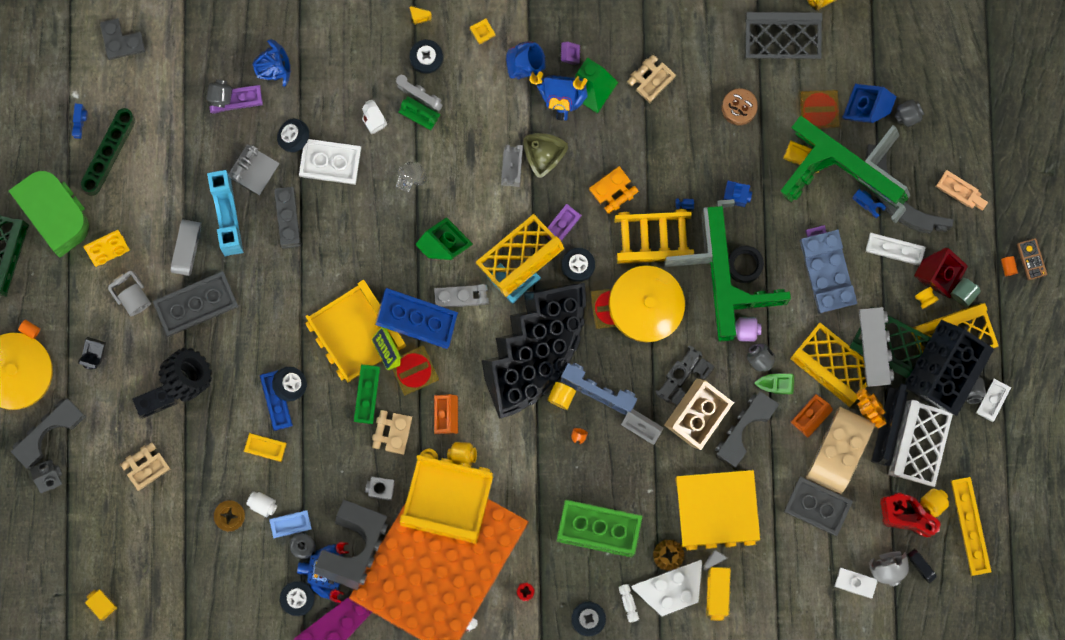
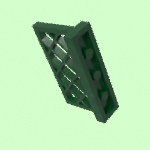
M0 215V220H2L0 222V232L2 234L0 241L4 239L6 242V248L0 251V295L6 297L29 224L20 219H12ZM7 222L13 223L11 231L5 234L1 226Z
M888 315L889 321L885 325L893 322L897 324L899 332L890 334V337L900 334L903 345L892 348L891 342H888L890 349L887 350H891L892 353L889 369H893L894 372L908 378L914 369L910 359L921 356L923 352L920 342L929 341L931 337ZM859 328L849 348L863 355L862 340L859 339L861 329ZM909 331L914 333L916 341L905 344L903 333ZM918 344L920 354L909 357L907 346ZM904 347L907 358L901 360L895 358L893 350Z

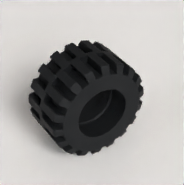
M187 348L177 350L165 359L159 367L161 370L158 375L161 376L159 381L163 383L162 388L168 391L167 394L169 396L173 395L176 400L179 398L181 401L192 400L210 386L212 370L209 369V362L205 361L206 358L202 357L200 352H194V349L189 348L187 350ZM182 370L188 375L189 379L183 374Z

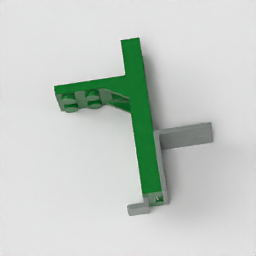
M800 116L791 128L796 132L795 135L813 149L781 189L785 199L791 203L794 199L797 200L803 192L802 188L805 185H809L813 180L815 172L836 164L894 206L897 211L891 219L897 223L906 211L903 204L910 197L909 190L905 185L877 166L899 137L897 128L892 125L869 157L863 161L811 122Z
M734 199L719 200L716 203V207L703 208L701 220L705 253L666 257L664 267L710 263L718 342L734 340V336H736L734 310L788 305L791 300L790 292H785V289H777L773 291L774 293L766 294V291L754 292V295H750L731 286L723 207H733L735 204Z

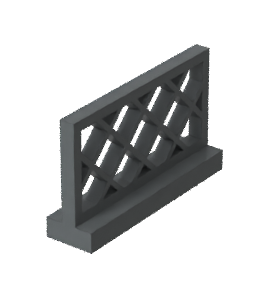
M745 13V58L821 59L822 13ZM750 24L758 25L763 30L756 38L750 33ZM771 25H777L782 30L775 38L767 31ZM790 25H796L801 30L794 38L786 31ZM809 25H817V34L813 38L805 31ZM764 32L772 39L766 47L757 40ZM783 32L791 39L784 47L776 40ZM802 32L810 39L803 47L795 40ZM754 42L762 48L758 54H750V45ZM773 42L781 48L777 54H771L766 49ZM792 42L800 48L795 55H791L785 49ZM812 42L817 47V55H809L804 48ZM801 51H803L806 55H798V54H799Z

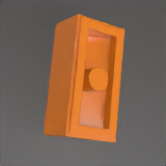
M452 394L435 395L434 434H457L458 396Z
M816 394L791 423L806 437H810L833 409L828 402Z

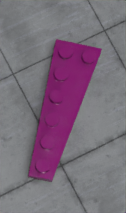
M348 597L293 640H347L372 612L351 601Z

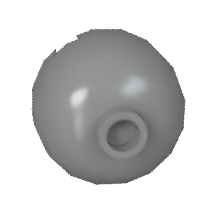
M901 551L888 552L879 555L882 559L875 561V558L871 559L869 566L872 575L880 583L896 586L908 574L909 562L905 552L903 555H901Z

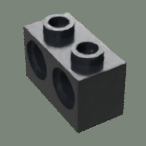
M162 386L132 398L138 415L142 419L175 406L178 403L174 396H169L167 394L168 391L164 390Z

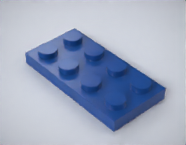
M386 288L382 296L375 325L448 349L458 312Z

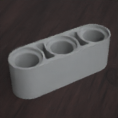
M185 219L181 220L171 263V273L191 275L202 223Z

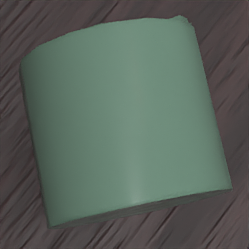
M962 278L950 294L959 304L968 308L981 290L978 285L969 279Z

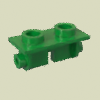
M408 96L406 100L402 101L398 112L430 131L440 116L439 113Z

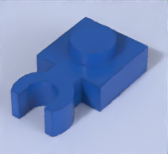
M75 104L74 125L72 130L74 139H82V127L84 121H87L88 111L85 110L83 104Z

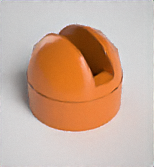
M574 428L571 434L572 441L574 443L579 441V444L584 443L588 432L581 428Z

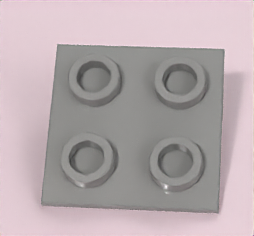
M247 144L228 175L234 181L260 195L280 163L261 153L253 145Z

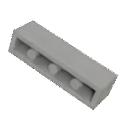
M883 307L860 309L859 319L866 387L891 385V381L894 380L893 369H889V361H892L891 350H887V342H890L889 330H885V323H888L887 311H883Z

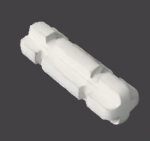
M628 584L621 585L619 591L623 596L622 601L625 610L628 612L629 622H635L639 620V616L635 612L636 607L632 594H630V587Z

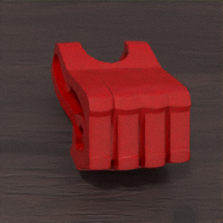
M895 493L887 497L885 496L880 500L882 521L885 526L911 530L922 537H931L940 531V521L925 512L921 504L914 497ZM906 502L911 504L915 514H902L904 513L903 510L907 508ZM928 524L931 530H928L925 525Z

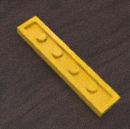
M971 477L952 480L951 485L971 576L990 573L991 568Z

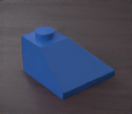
M855 84L842 118L844 120L874 123L891 113L897 96L884 87Z

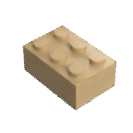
M697 378L664 426L691 447L701 450L734 402L707 381Z

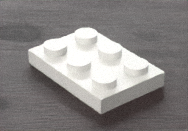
M308 139L303 147L299 177L356 185L361 146Z

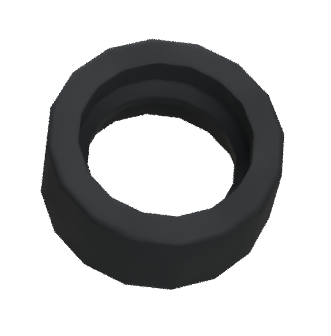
M740 246L734 249L728 258L730 276L737 282L751 283L763 271V257L754 247ZM747 253L755 258L757 266L752 274L741 275L736 271L734 262L740 254Z

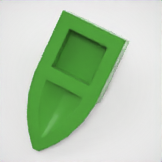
M769 374L758 379L755 385L764 391L774 394H793L794 375Z

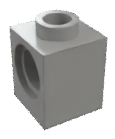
M371 477V481H367L365 492L369 493V498L392 501L395 480ZM377 484L385 485L383 493L378 494L375 492L374 488Z

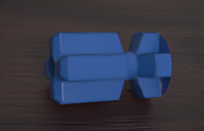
M676 199V210L680 207L694 210V200L683 199L680 202L679 199Z

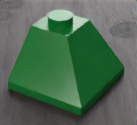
M587 57L574 78L579 76L581 79L586 78L588 80L585 84L588 97L583 102V105L598 114L617 86L618 81L602 66Z
M446 217L428 229L415 245L428 258L452 260L470 248L473 243Z

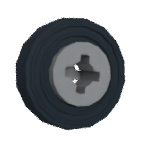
M594 602L579 604L573 610L571 616L574 630L586 637L599 634L606 623V614L603 608Z

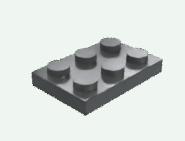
M799 477L784 513L837 537L853 501L805 478Z

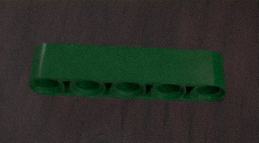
M122 108L118 110L82 178L81 187L87 195L95 196L100 192L135 124V117L129 109ZM124 115L130 116L128 122H121V118ZM115 132H121L120 138H112ZM107 148L113 149L111 155L104 156V151ZM98 165H103L104 170L96 173L95 168ZM89 182H95L93 189H86Z

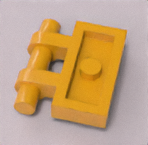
M620 166L589 188V191L599 204L605 201L609 203L604 208L607 214L613 210H618L621 204L627 200L630 201L639 192L635 186L629 190L626 188V185L631 180ZM618 191L622 192L620 197L613 199L612 196Z

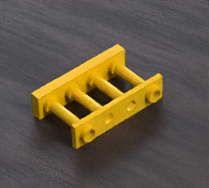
M678 209L674 213L630 215V212L618 213L619 215H615V223L621 222L622 250L621 253H617V264L665 262L666 257L694 254V249L687 247L686 219H691L692 212H687V209ZM667 220H678L680 246L678 250H670L668 248ZM640 221L641 249L640 252H632L630 250L629 222ZM648 221H659L661 247L659 251H651L649 249Z

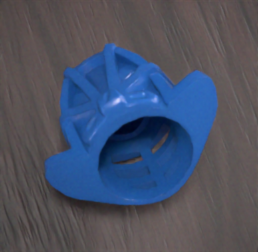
M270 39L267 42L271 47L259 54L254 59L252 65L258 79L279 80L283 78L282 87H285L289 82L291 73L289 58L284 48L275 40Z
M526 41L519 43L507 52L506 63L510 78L522 79L531 76L532 72L537 76L538 72L546 69L544 52L535 42Z

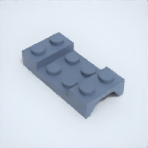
M839 230L800 239L818 314L858 304L847 270Z
M568 363L561 376L560 382L624 415H627L628 412L630 413L636 404L637 398L629 390L625 389L624 392L620 390L616 397L612 390L606 387L604 389L597 387V383L588 378L586 381L583 380L585 371H583L582 366L576 363L572 365Z

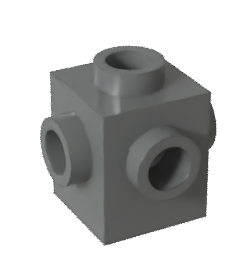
M52 459L30 468L33 481L40 493L54 489L62 484L60 478L63 475L59 465H54Z

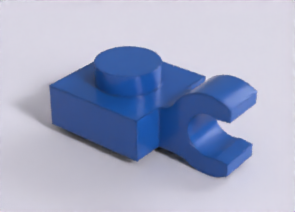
M859 189L852 199L866 211H870L873 217L878 218L879 214L875 209L881 208L884 211L886 209L885 205L873 203L872 196L865 190L861 191Z

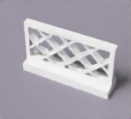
M915 400L906 401L888 475L935 487L952 414L921 404ZM919 409H925L930 417L921 421L918 416ZM942 414L947 417L945 424L939 427L934 417ZM931 419L936 429L928 433L923 424ZM920 426L925 436L917 440L913 433L914 429ZM938 431L941 441L935 445L930 435ZM927 438L931 448L923 451L919 442ZM916 445L920 454L912 458L909 449L911 446ZM934 450L937 458L936 461L930 464L925 454ZM922 456L927 466L919 470L914 461ZM909 463L912 464L916 471L911 476L904 474L905 466ZM928 468L932 473L931 482L924 480L921 472Z

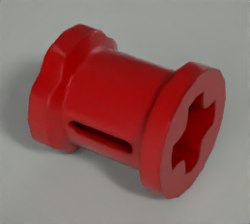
M523 583L518 587L517 596L520 600L529 601L533 598L534 588L531 584ZM525 587H528V591L531 592V595L528 594L527 597H523V593H520V590H524Z

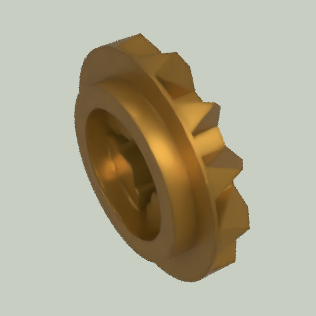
M224 501L214 511L216 525L227 532L237 530L245 520L244 509L235 501ZM230 508H232V514L237 518H232L228 524L227 518L221 516V514H228Z
M664 540L655 547L653 558L659 568L672 571L682 564L684 550L676 541ZM666 547H668L670 552H677V554L672 556V563H670L668 558H661V556L666 554Z

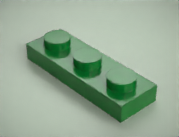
M361 364L354 422L373 424L380 367Z

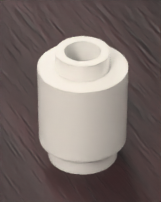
M253 491L247 501V505L250 506L251 510L265 517L272 516L277 508V505H275L276 500L261 492Z

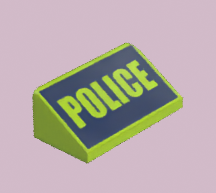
M381 327L372 338V342L386 369L391 370L400 366L401 356L388 330Z

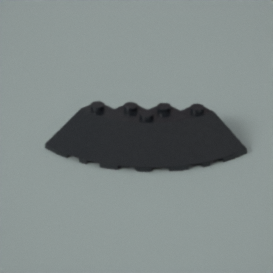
M585 283L525 292L524 298L527 312L510 315L513 334L496 338L499 357L482 360L484 379L500 419L514 415L529 405L535 404L539 398L551 391L555 382L563 374L574 352L577 351L581 340L580 333L585 319H583L584 307H586Z

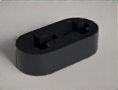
M916 549L911 550L907 554L910 562L929 584L937 578L935 572Z

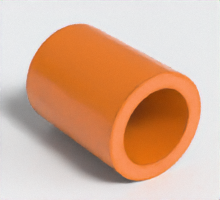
M1014 256L1001 259L1005 276L1018 273Z
M25 319L18 331L35 339L40 332V328Z

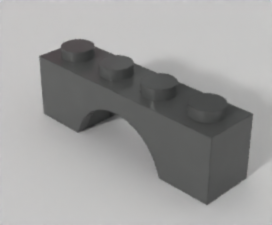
M761 391L758 395H752L748 401L750 406L747 411L744 409L737 417L740 421L736 427L734 425L730 427L726 433L729 436L725 442L721 440L715 449L718 452L716 457L733 469L737 467L747 452L742 444L743 429L751 422H767L779 405Z
M68 398L59 401L55 406L56 409L51 414L47 413L41 419L42 422L37 427L33 426L27 432L28 436L24 440L20 439L13 445L11 453L26 469L30 470L44 457L41 444L44 436L50 430L57 427L73 430L86 417Z

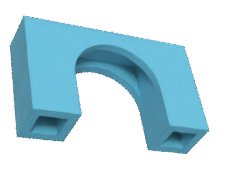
M226 170L207 173L210 192L213 196L219 224L217 234L220 249L224 256L244 253L231 179Z

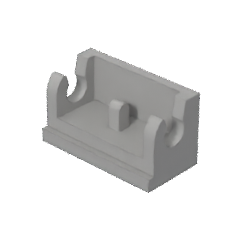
M506 145V148H504L501 186L520 187L523 145H517L516 147Z

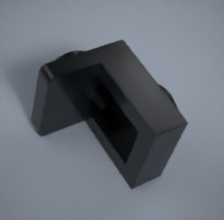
M87 337L82 357L79 359L78 364L83 365L86 369H97L102 362L106 342Z

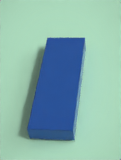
M277 371L260 375L274 431L293 426L287 401L280 399L272 387V380Z

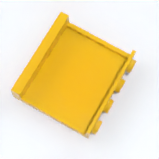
M365 280L357 283L358 286L314 314L305 316L307 328L310 332L314 331L318 336L315 339L321 349L325 347L328 352L325 356L331 365L333 363L336 364L338 367L336 373L341 381L345 379L347 383L360 375L361 364L375 366L382 362L372 342V338L381 328L375 325L380 304ZM387 329L397 350L399 351L406 345L399 333Z
M429 454L417 455V464L404 513L400 518V525L476 544L493 481V473L483 467H479V469L471 468V465L467 463H460L458 465L453 464V461L449 459H434V456Z
M754 470L676 476L682 538L681 547H686V550H698V546L713 549L717 548L718 544H725V547H736V543L743 542L744 546L756 545V541L760 540Z

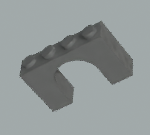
M343 500L336 516L335 524L357 532L363 538L366 547L362 553L351 558L341 557L322 549L315 565L314 574L358 590L360 584L364 585L368 574L365 572L367 567L371 568L375 558L372 557L373 552H378L382 541L379 538L381 534L385 535L389 525L386 523L387 516Z

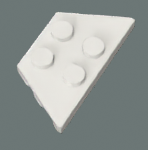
M699 560L631 586V588L660 616L678 611L699 601L702 561Z

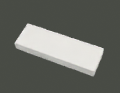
M870 233L865 252L920 266L926 247Z

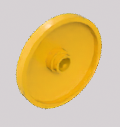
M638 266L625 272L614 283L609 296V311L615 326L628 338L645 343L656 342L672 334L680 325L685 311V298L681 286L667 271L654 266Z
M25 334L0 335V408L8 410L27 408L38 402L49 389L53 376V365L50 355L40 342Z

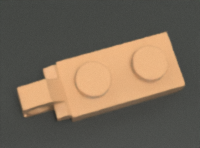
M948 170L945 171L936 185V188L972 209L975 206L983 211L988 204L986 200L980 197L982 194L977 188Z

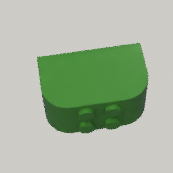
M46 171L32 173L9 190L10 194L59 258L87 237L89 222L82 212L85 208L76 196L71 197L74 193L64 181L60 183L52 173Z

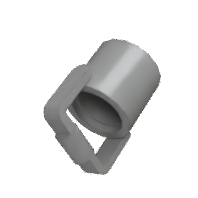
M128 271L125 274L122 273L108 286V290L119 305L122 303L130 317L139 314L151 304L142 290L144 285L133 271ZM132 275L137 284L128 287L117 295L113 288L122 284Z

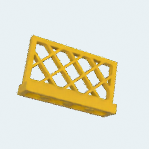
M533 214L479 258L476 264L500 289L501 293L507 297L563 251L564 247L561 240L557 236L555 237ZM535 221L538 224V230L528 231V226ZM517 235H524L523 243H513V238ZM527 235H537L536 244L526 243ZM540 236H549L551 238L548 243L539 244ZM502 247H509L508 255H498L499 250ZM512 247L522 248V255L511 256ZM535 248V253L532 256H525V249ZM488 259H494L493 268L485 267L483 263ZM498 259L508 260L507 268H497ZM511 260H521L520 266L510 268ZM496 272H506V277L499 282L496 279Z
M979 303L912 327L932 337L930 334L934 333L940 320L956 326L964 323L969 326L968 332H970L971 328H974L981 332L978 337L979 339L982 338L983 334H986L991 338L992 344L990 346L993 348L998 347L985 303ZM983 316L985 321L983 329L973 326L977 317ZM920 342V346H921V349H922V352H923V351H924L923 349H925V347L922 346V344H921V342Z
M822 323L816 326L790 358L848 407H851L857 400V395L850 389L849 382L859 381V391L866 388V382L864 385L862 382L866 381V378L861 375V368H864V358L856 351L850 349L848 344ZM819 329L826 334L827 340L817 341L816 333ZM827 344L828 354H819L817 345ZM831 344H839L842 353H832ZM806 345H814L815 354L808 355L803 351V348ZM852 355L855 357L856 365H847L846 356ZM842 356L843 366H834L832 357ZM829 357L830 367H823L820 364L819 358ZM857 368L858 378H849L847 369ZM844 369L845 379L835 377L834 370Z

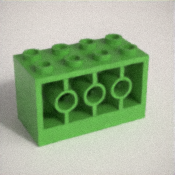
M565 500L557 542L633 558L642 516Z

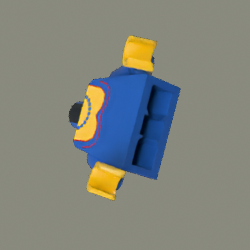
M541 71L538 72L537 76L532 72L529 78L530 82L536 84L547 108L557 109V120H568V111L578 109L588 97L585 85L588 80L586 78L550 75L543 79Z

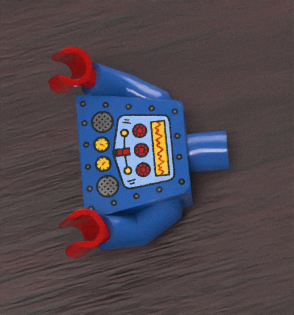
M347 542L327 545L317 550L314 555H311L310 563L299 562L297 574L308 575L307 583L310 584L311 589L322 598L330 599L337 603H341L340 600H337V596L344 594L339 591L340 584L314 574V569L322 549L341 557L344 556L343 554H349V551H344V546L349 545Z

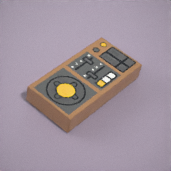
M1036 238L1018 243V251L1028 281L1046 276L1047 271Z

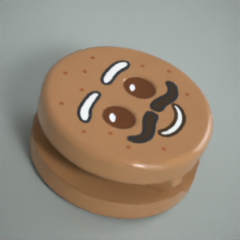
M742 88L730 91L722 103L724 118L729 123L737 126L746 125L751 122L758 109L757 99L753 93Z

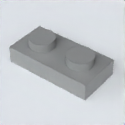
M634 409L627 413L621 424L653 445L664 429Z

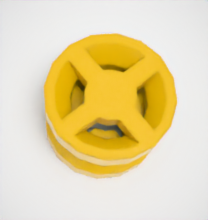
M932 287L915 295L916 300L921 302L922 309L929 307L939 300L937 296H934Z

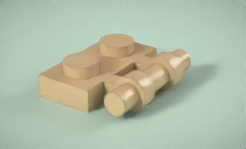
M654 55L649 59H645L642 62L643 65L637 71H634L627 80L631 87L636 82L640 84L636 91L649 103L676 77V74L663 62L656 67L654 63L658 59ZM648 70L651 71L652 74L645 80L642 76Z
M380 410L379 417L376 419V432L372 437V448L380 449L381 443H386L385 451L404 455L412 417L393 413L392 420L386 419L388 412ZM385 426L390 427L388 437L383 436Z
M153 442L147 446H142L140 451L133 456L129 455L120 464L123 470L131 466L133 471L128 473L127 476L138 491L170 470V467L160 453L155 456L151 455V452L156 449ZM146 457L147 461L138 467L136 462Z

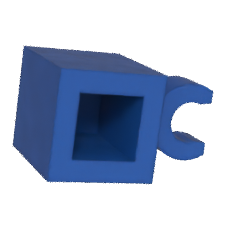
M727 181L723 200L734 199V205L745 207L747 202L750 203L752 191H749L750 185Z

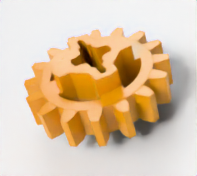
M865 388L857 392L856 395L860 401L857 405L861 414L872 423H875L877 428L885 425L886 421L883 416L885 411L875 394L871 395Z

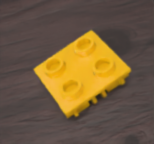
M119 230L83 246L95 267L130 251Z

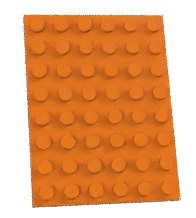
M488 499L477 543L475 544L401 526L400 518L404 513V505L382 541L378 552L375 553L371 568L367 567L365 573L368 575L364 585L360 584L358 590L354 589L349 599L419 640H461L529 521Z

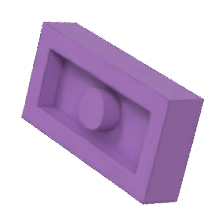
M566 204L547 228L562 242L582 215Z

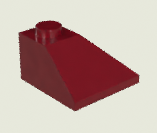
M945 247L923 259L914 276L925 286L932 287L934 291L950 299V293L960 282L968 265L949 248Z

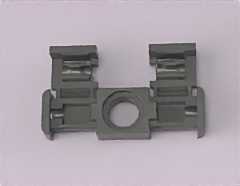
M688 346L689 351L681 362L677 361L666 375L668 379L659 391H655L656 395L667 403L672 399L671 402L678 406L686 394L682 391L683 388L681 386L690 376L692 370L694 374L695 372L700 374L702 380H706L714 370V366L703 359L702 353L696 351L692 346ZM681 369L685 375L683 378L677 379L674 377V371Z

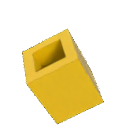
M100 589L92 591L87 596L88 600L85 602L102 621L118 608Z

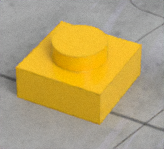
M486 18L470 27L479 45L495 37V33Z

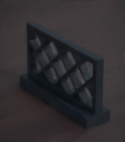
M901 384L896 389L888 388L884 405L885 414H883L886 424L878 430L871 459L873 463L891 466L908 395L906 391L907 385Z

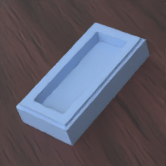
M307 510L269 519L273 538L312 530Z

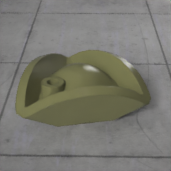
M530 134L523 140L528 162L534 174L540 178L549 173L568 150V145L565 141L549 134Z

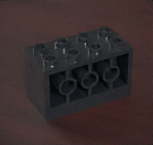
M940 320L923 353L917 360L914 369L905 383L907 385L906 389L931 405L957 416L993 353L994 348L964 328Z

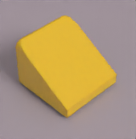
M410 7L414 24L432 19L430 11Z

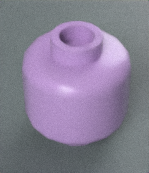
M739 317L735 321L736 336L734 337H737L739 341L754 342L757 339V335H761V324L757 323L755 317Z

